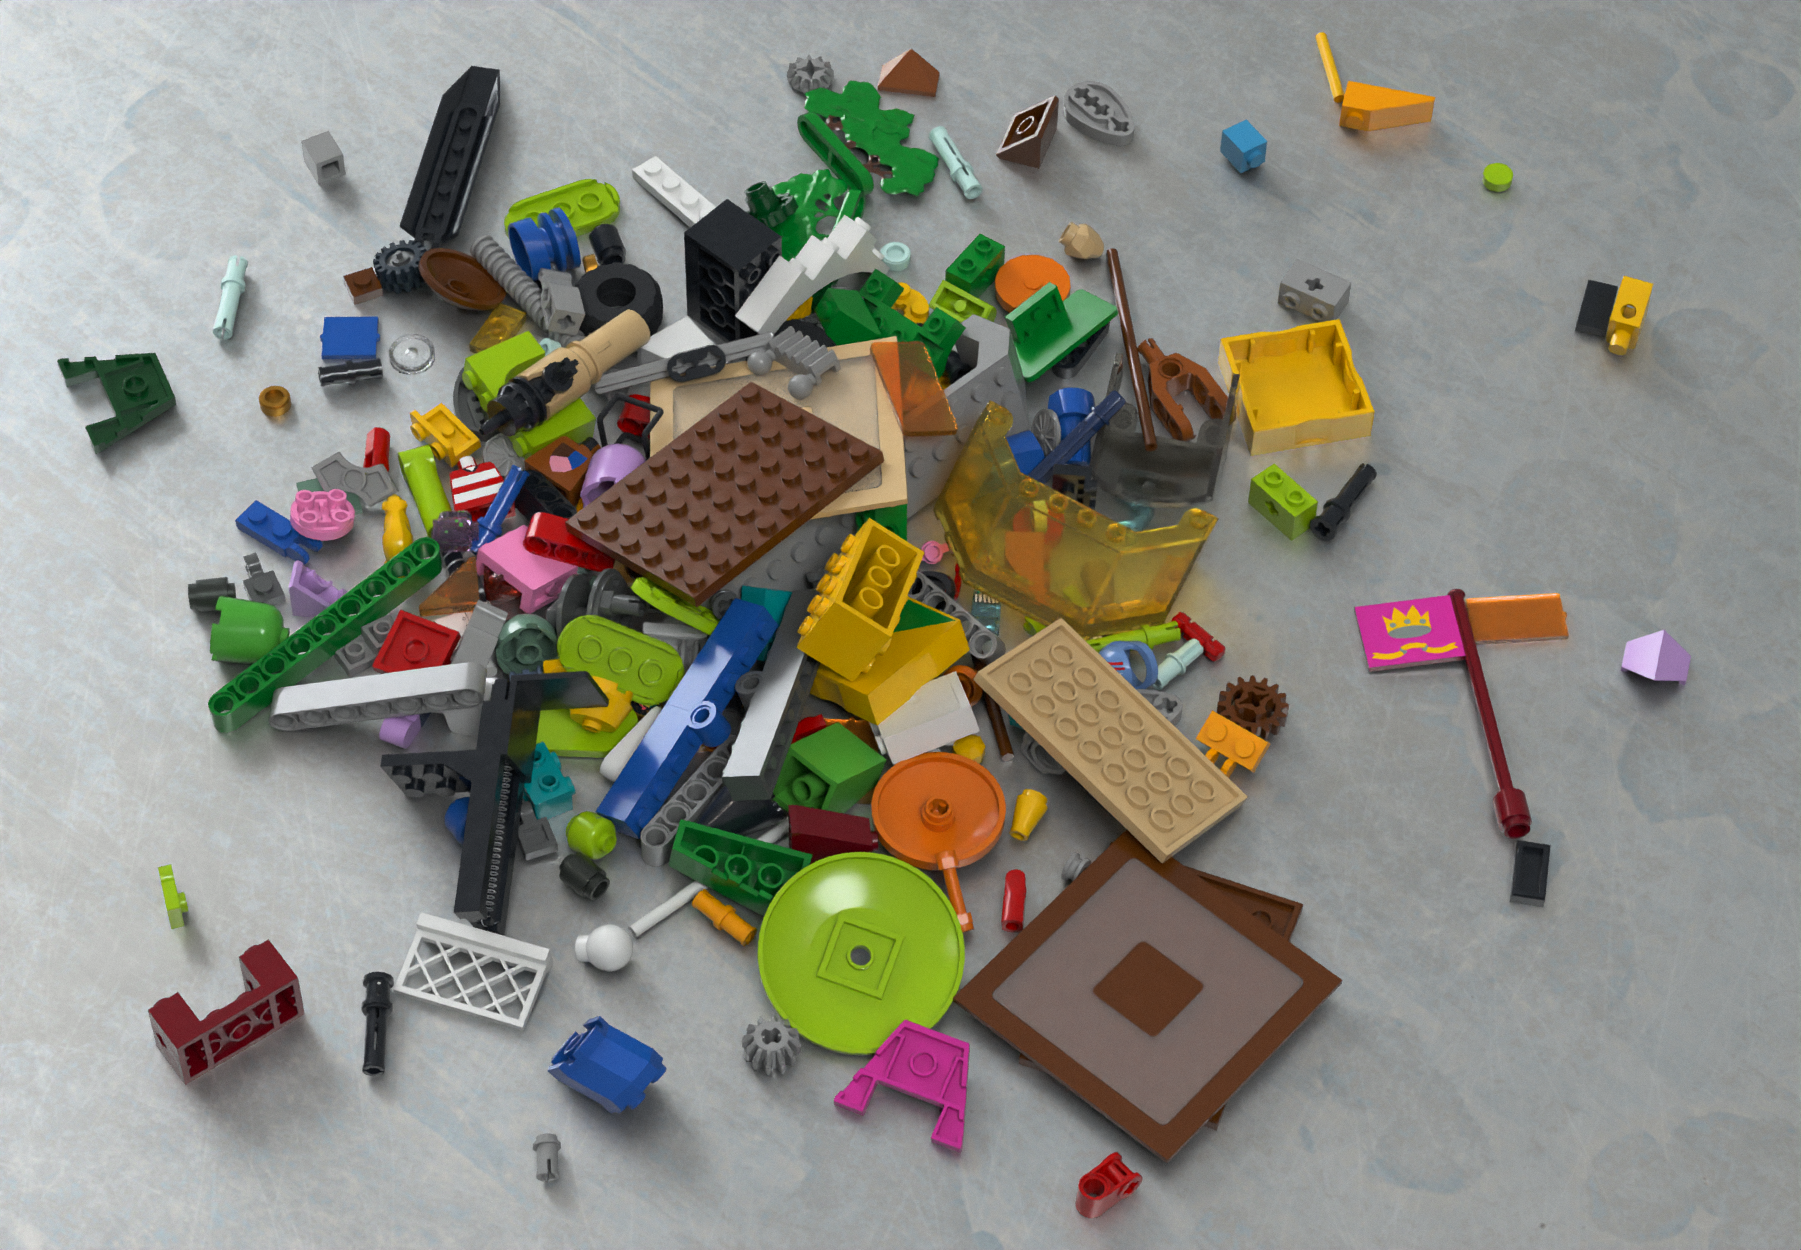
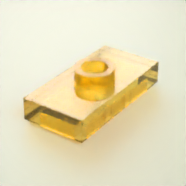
M504 304L495 308L469 343L470 351L478 353L515 337L527 320L526 313Z

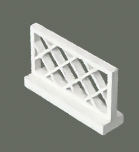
M421 912L416 923L418 929L394 986V993L524 1031L544 977L550 973L553 965L550 949ZM423 941L436 944L441 952L423 962L418 954ZM459 952L469 954L472 963L454 971L448 957ZM445 960L451 973L432 981L426 968ZM491 961L501 963L505 972L486 980L480 967ZM477 969L483 982L464 991L458 977ZM421 970L423 971L428 984L418 989L405 987L409 976ZM524 970L536 973L533 983L521 989L518 988L513 978L514 975ZM509 978L515 992L497 1000L491 986ZM455 980L461 993L449 999L440 997L436 988ZM487 989L493 1002L482 1008L472 1006L468 997ZM432 990L433 993H434V995H433V994H429V993H427V992H429V991ZM526 994H528V996H527V998H526V1001H525L524 998H523V996L526 995ZM519 998L523 1006L519 1019L505 1016L501 1006Z

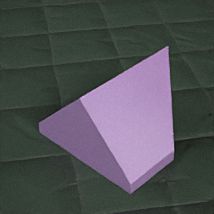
M297 560L294 562L289 583L293 616L315 617L348 591L345 589L338 590L332 585V581L327 582L316 574L315 570H311L301 561Z
M1661 630L1626 643L1621 671L1627 672L1630 670L1652 680L1679 681V684L1685 685L1691 655L1665 630Z

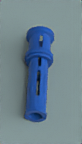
M515 465L510 467L511 469L486 515L477 519V528L469 542H465L464 549L477 555L478 549L482 545L490 543L496 537L502 535L503 528L501 525L527 477L530 475L525 470L521 471V468Z

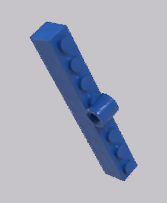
M737 598L733 600L595 812L611 820L617 832L640 839L641 831L657 814L700 746L704 744L707 747H716L724 743L729 737L731 725L722 715V712L736 692V681L742 675L749 672L779 626L764 606Z

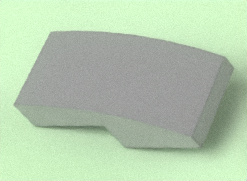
M390 614L362 626L361 636L335 652V659L349 678L372 667L395 621Z

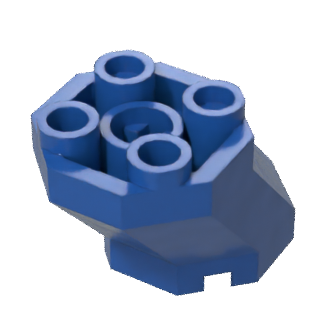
M601 1016L591 1018L583 1024L587 1031L580 1034L575 1031L552 1057L551 1063L553 1065L549 1066L548 1072L558 1081L601 1104L611 1114L615 1112L619 1114L627 1106L633 1110L644 1100L646 1094L643 1091L650 1082L655 1083L666 1072L667 1068L662 1064L663 1057L653 1048L609 1025Z

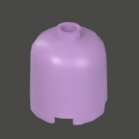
M619 443L609 444L598 449L590 460L580 496L584 503L583 508L646 461L644 456L637 449Z

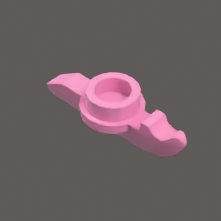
M957 539L941 545L936 541H927L920 549L925 552L921 561L928 564L938 563L943 558V553L959 546Z

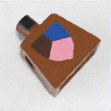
M562 436L528 457L524 461L525 470H535L543 474L575 507L581 498L580 494L590 460L601 447L592 437H587L579 445L567 436Z

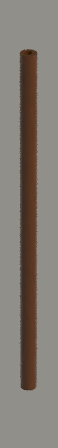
M1111 248L1106 251V257L1145 449L1152 452L1158 447L1118 251Z

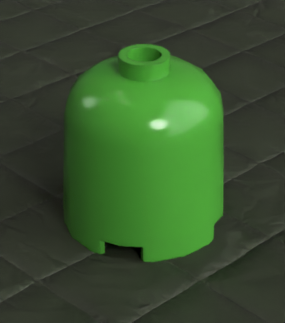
M220 596L215 610L221 611L219 624L213 623L211 630L210 653L213 654L211 660L252 665L288 638L290 628L284 627L283 616L273 605Z

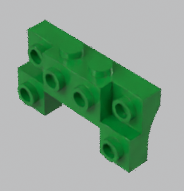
M875 269L859 293L882 334L879 339L897 336L899 367L902 368L906 364L936 383L945 371L946 362L953 346L966 327L937 307L922 327L895 311L891 307L904 288L890 277Z

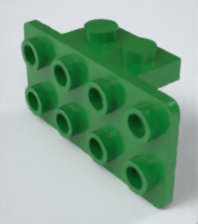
M1049 282L1006 315L1004 318L1008 328L1011 330L1024 380L1033 382L1040 378L1042 374L1118 315L1117 307L1083 289L1075 291L1062 301L1058 287Z

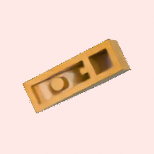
M1348 81L1342 103L1339 126L1363 131H1374L1431 122L1435 97Z

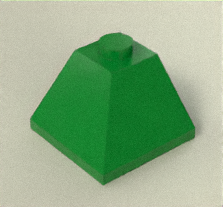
M828 288L814 310L827 336L837 346L876 340L882 335L857 290Z

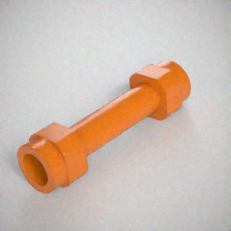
M955 850L937 853L935 857L938 872H943L949 900L959 919L962 933L974 930L971 912H966L956 867H959Z

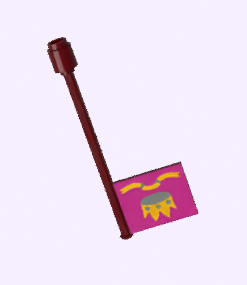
M1452 589L1445 596L1354 607L1369 672L1461 660L1466 661L1499 792L1492 800L1499 829L1510 839H1517L1527 835L1532 824L1525 793L1520 789L1513 788L1464 601L1465 592L1461 589Z

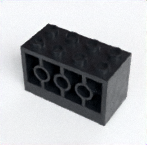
M726 199L684 232L687 315L728 343L758 334L735 315L778 256L782 257V236L729 199Z

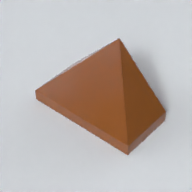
M911 48L882 65L878 90L936 97L940 72Z

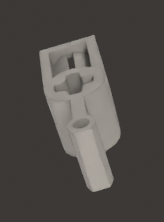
M541 268L538 273V279L541 281L543 289L541 293V308L547 331L576 336L585 316L578 287L572 286L570 273Z
M478 600L450 664L474 662L487 668L508 612Z

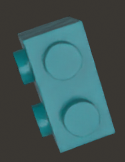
M544 741L536 744L531 783H525L523 801H530L537 820L544 817L551 819L573 810L572 795L576 794L570 777H564L560 771L562 768L557 754L554 751L550 753Z

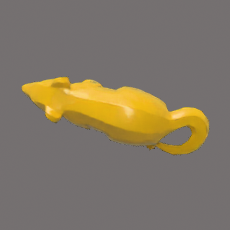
M392 494V496L388 497L387 501L382 503V510L385 511L384 534L382 536L383 551L386 558L384 564L413 543V535L406 515L407 503L396 494Z

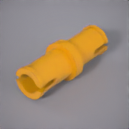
M706 889L701 890L694 898L692 907L712 920L713 926L719 931L725 930L743 946L748 945L757 934V928L751 926L738 916L734 907L731 905L725 906Z

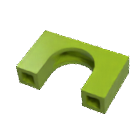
M526 331L465 358L464 371L462 373L463 382L469 390H473L479 398L481 407L487 412V405L489 401L497 397L499 388L508 383L509 379L517 376L545 357V351L530 331ZM579 398L546 420L544 424L536 426L533 430L520 431L514 436L507 437L512 442L516 454L526 460L562 436H567L577 444L582 443L587 437L593 438L596 417L582 399Z

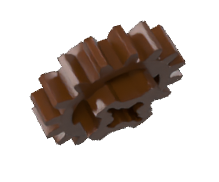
M1251 675L1249 682H1245L1243 678L1238 677L1236 686L1230 682L1227 683L1226 691H1220L1217 713L1267 741L1269 732L1278 735L1280 726L1285 727L1289 704L1286 703V693L1278 694V684L1270 687L1267 685L1268 678H1264L1261 682H1256L1255 676Z

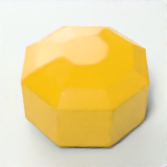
M971 734L956 740L952 753L967 757L981 764L986 746L980 736Z

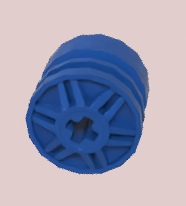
M560 207L551 209L549 214L546 212L539 213L537 218L538 227L531 218H525L509 224L508 236L515 261L533 282L540 281L538 273L541 268L551 270L552 265L556 271L566 272L567 267L569 270L580 267L581 256L577 237L569 219Z

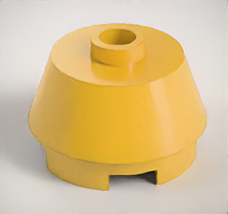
M592 676L608 697V707L570 709V718L581 724L583 729L590 732H615L633 709L630 705L633 693L626 691L623 694L617 691L618 683Z

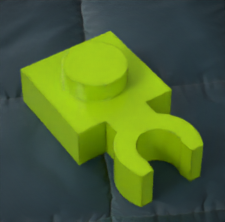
M171 864L158 867L171 929L184 927L182 913L189 912L185 893H177Z

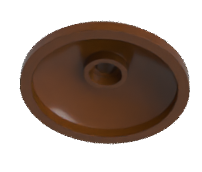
M435 248L426 251L419 261V271L426 285L441 300L454 307L472 311H487L499 307L506 296V291L499 285L498 281H495L492 275L478 263L476 258L452 249Z

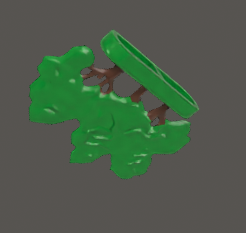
M850 80L843 87L842 94L822 87L805 93L807 99L804 108L809 112L798 117L797 126L799 133L836 177L843 179L848 184V190H863L865 196L871 194L874 189V182L870 172L881 176V189L885 193L892 195L907 192L918 196L921 192H924V185L933 181L935 176L934 169L938 166L939 158L923 149L904 147L900 143V140L909 137L910 129L907 126L912 123L915 115L897 108L892 110L879 109L881 96L871 83ZM817 114L822 115L827 119L826 124ZM839 117L840 121L833 123L832 119ZM832 130H842L845 133L847 144H844ZM854 147L864 149L869 155L867 164H862L849 149ZM877 157L878 162H872V159ZM879 164L892 167V171H880L879 167L873 168V166ZM885 174H890V175H892L893 177H892V178H886L884 175H885Z

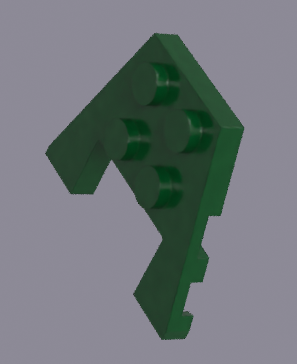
M156 353L115 355V359L97 360L96 356L84 357V361L69 362V358L57 360L58 368L67 388L99 378L115 417L85 426L95 454L104 451L176 405L174 393Z

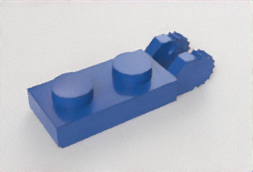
M257 500L235 520L236 527L283 557H289L294 561L299 560L304 565L310 560L308 552L300 547L299 544L314 552H318L323 547L321 540L310 539L299 534L292 527L289 519Z

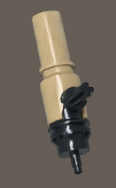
M625 310L581 341L575 340L570 342L566 348L560 347L555 349L517 376L509 379L508 383L499 388L497 397L489 401L487 412L490 419L479 428V432L485 436L498 430L505 436L511 437L520 431H531L536 426L544 424L546 420L586 394L591 385L600 381L603 373L649 342L650 331L645 320L634 310Z

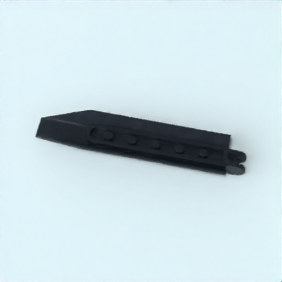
M471 66L442 95L400 222V228L415 238V244L420 242L424 246L425 241L433 242L431 249L443 248V243L449 242L460 234L500 108L499 69Z

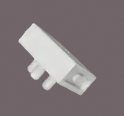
M956 671L924 684L914 693L910 700L899 707L878 726L869 722L881 754L888 753L893 765L925 752H941V746H952L956 740L980 731Z

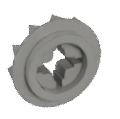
M810 55L806 59L797 57L795 63H789L787 80L794 89L806 93L820 87L826 89L833 82L834 70L831 69L830 62H823L821 56L816 59H812ZM807 70H813L814 75H812L811 79Z

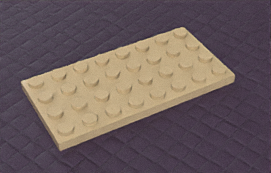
M1062 618L978 671L974 678V681L1161 863L1167 861L1237 810L1248 798L1244 792Z

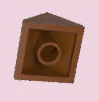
M1054 95L1013 114L996 156L999 159L1040 169L1057 129L1059 98Z

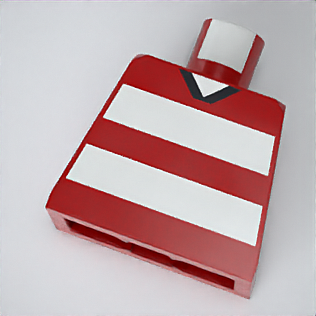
M465 456L457 462L459 470L452 471L449 474L455 520H458V531H460L459 523H463L462 530L477 527V519L486 515L504 482L503 477L492 462L477 465L474 457ZM515 501L505 519L516 516Z

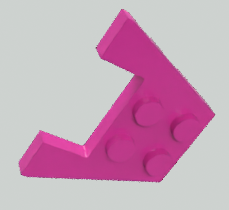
M904 1020L875 1052L876 1055L864 1068H860L853 1076L850 1084L835 1096L834 1105L864 1116L878 1084L943 1108L932 1133L931 1142L961 1153L964 1138L970 1045L967 1042Z

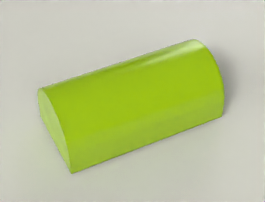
M942 280L929 303V308L934 310L937 307L960 323L973 314L994 322L997 313L994 306L945 280Z

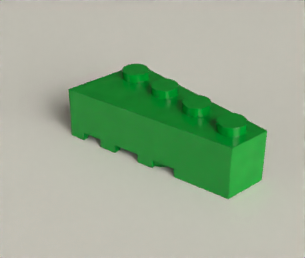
M681 819L668 866L752 911L765 916L770 903L782 886L796 873L810 865L812 854Z

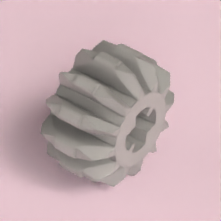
M774 1014L771 1021L766 1022L760 1016L757 1021L758 1025L749 1024L747 1035H744L742 1038L744 1059L746 1062H752L754 1071L765 1068V1072L769 1076L772 1069H777L783 1074L785 1065L794 1066L796 1056L801 1052L799 1032L797 1028L790 1027L788 1019L779 1023L778 1018Z

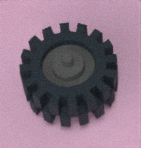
M400 240L399 245H395L394 242L390 243V248L384 246L381 248L382 253H376V259H373V264L383 290L386 289L387 292L391 293L395 289L396 294H401L403 289L408 293L411 292L410 288L415 287L417 290L421 287L420 283L426 284L419 271V261L427 251L425 246H422V243L418 242L415 244L414 240H409L408 244H406L405 240Z

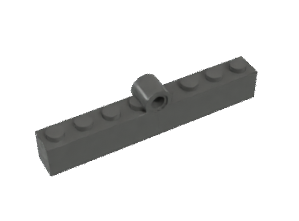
M815 589L795 590L792 592L789 603L785 606L781 624L776 629V637L771 650L767 653V661L763 671L747 672L736 681L735 689L744 706L746 716L741 721L740 731L736 742L732 745L727 766L722 771L723 785L727 787L733 801L771 799L820 666L819 661L796 648L801 638L798 629L804 619L810 616L807 608L815 595H819V592Z

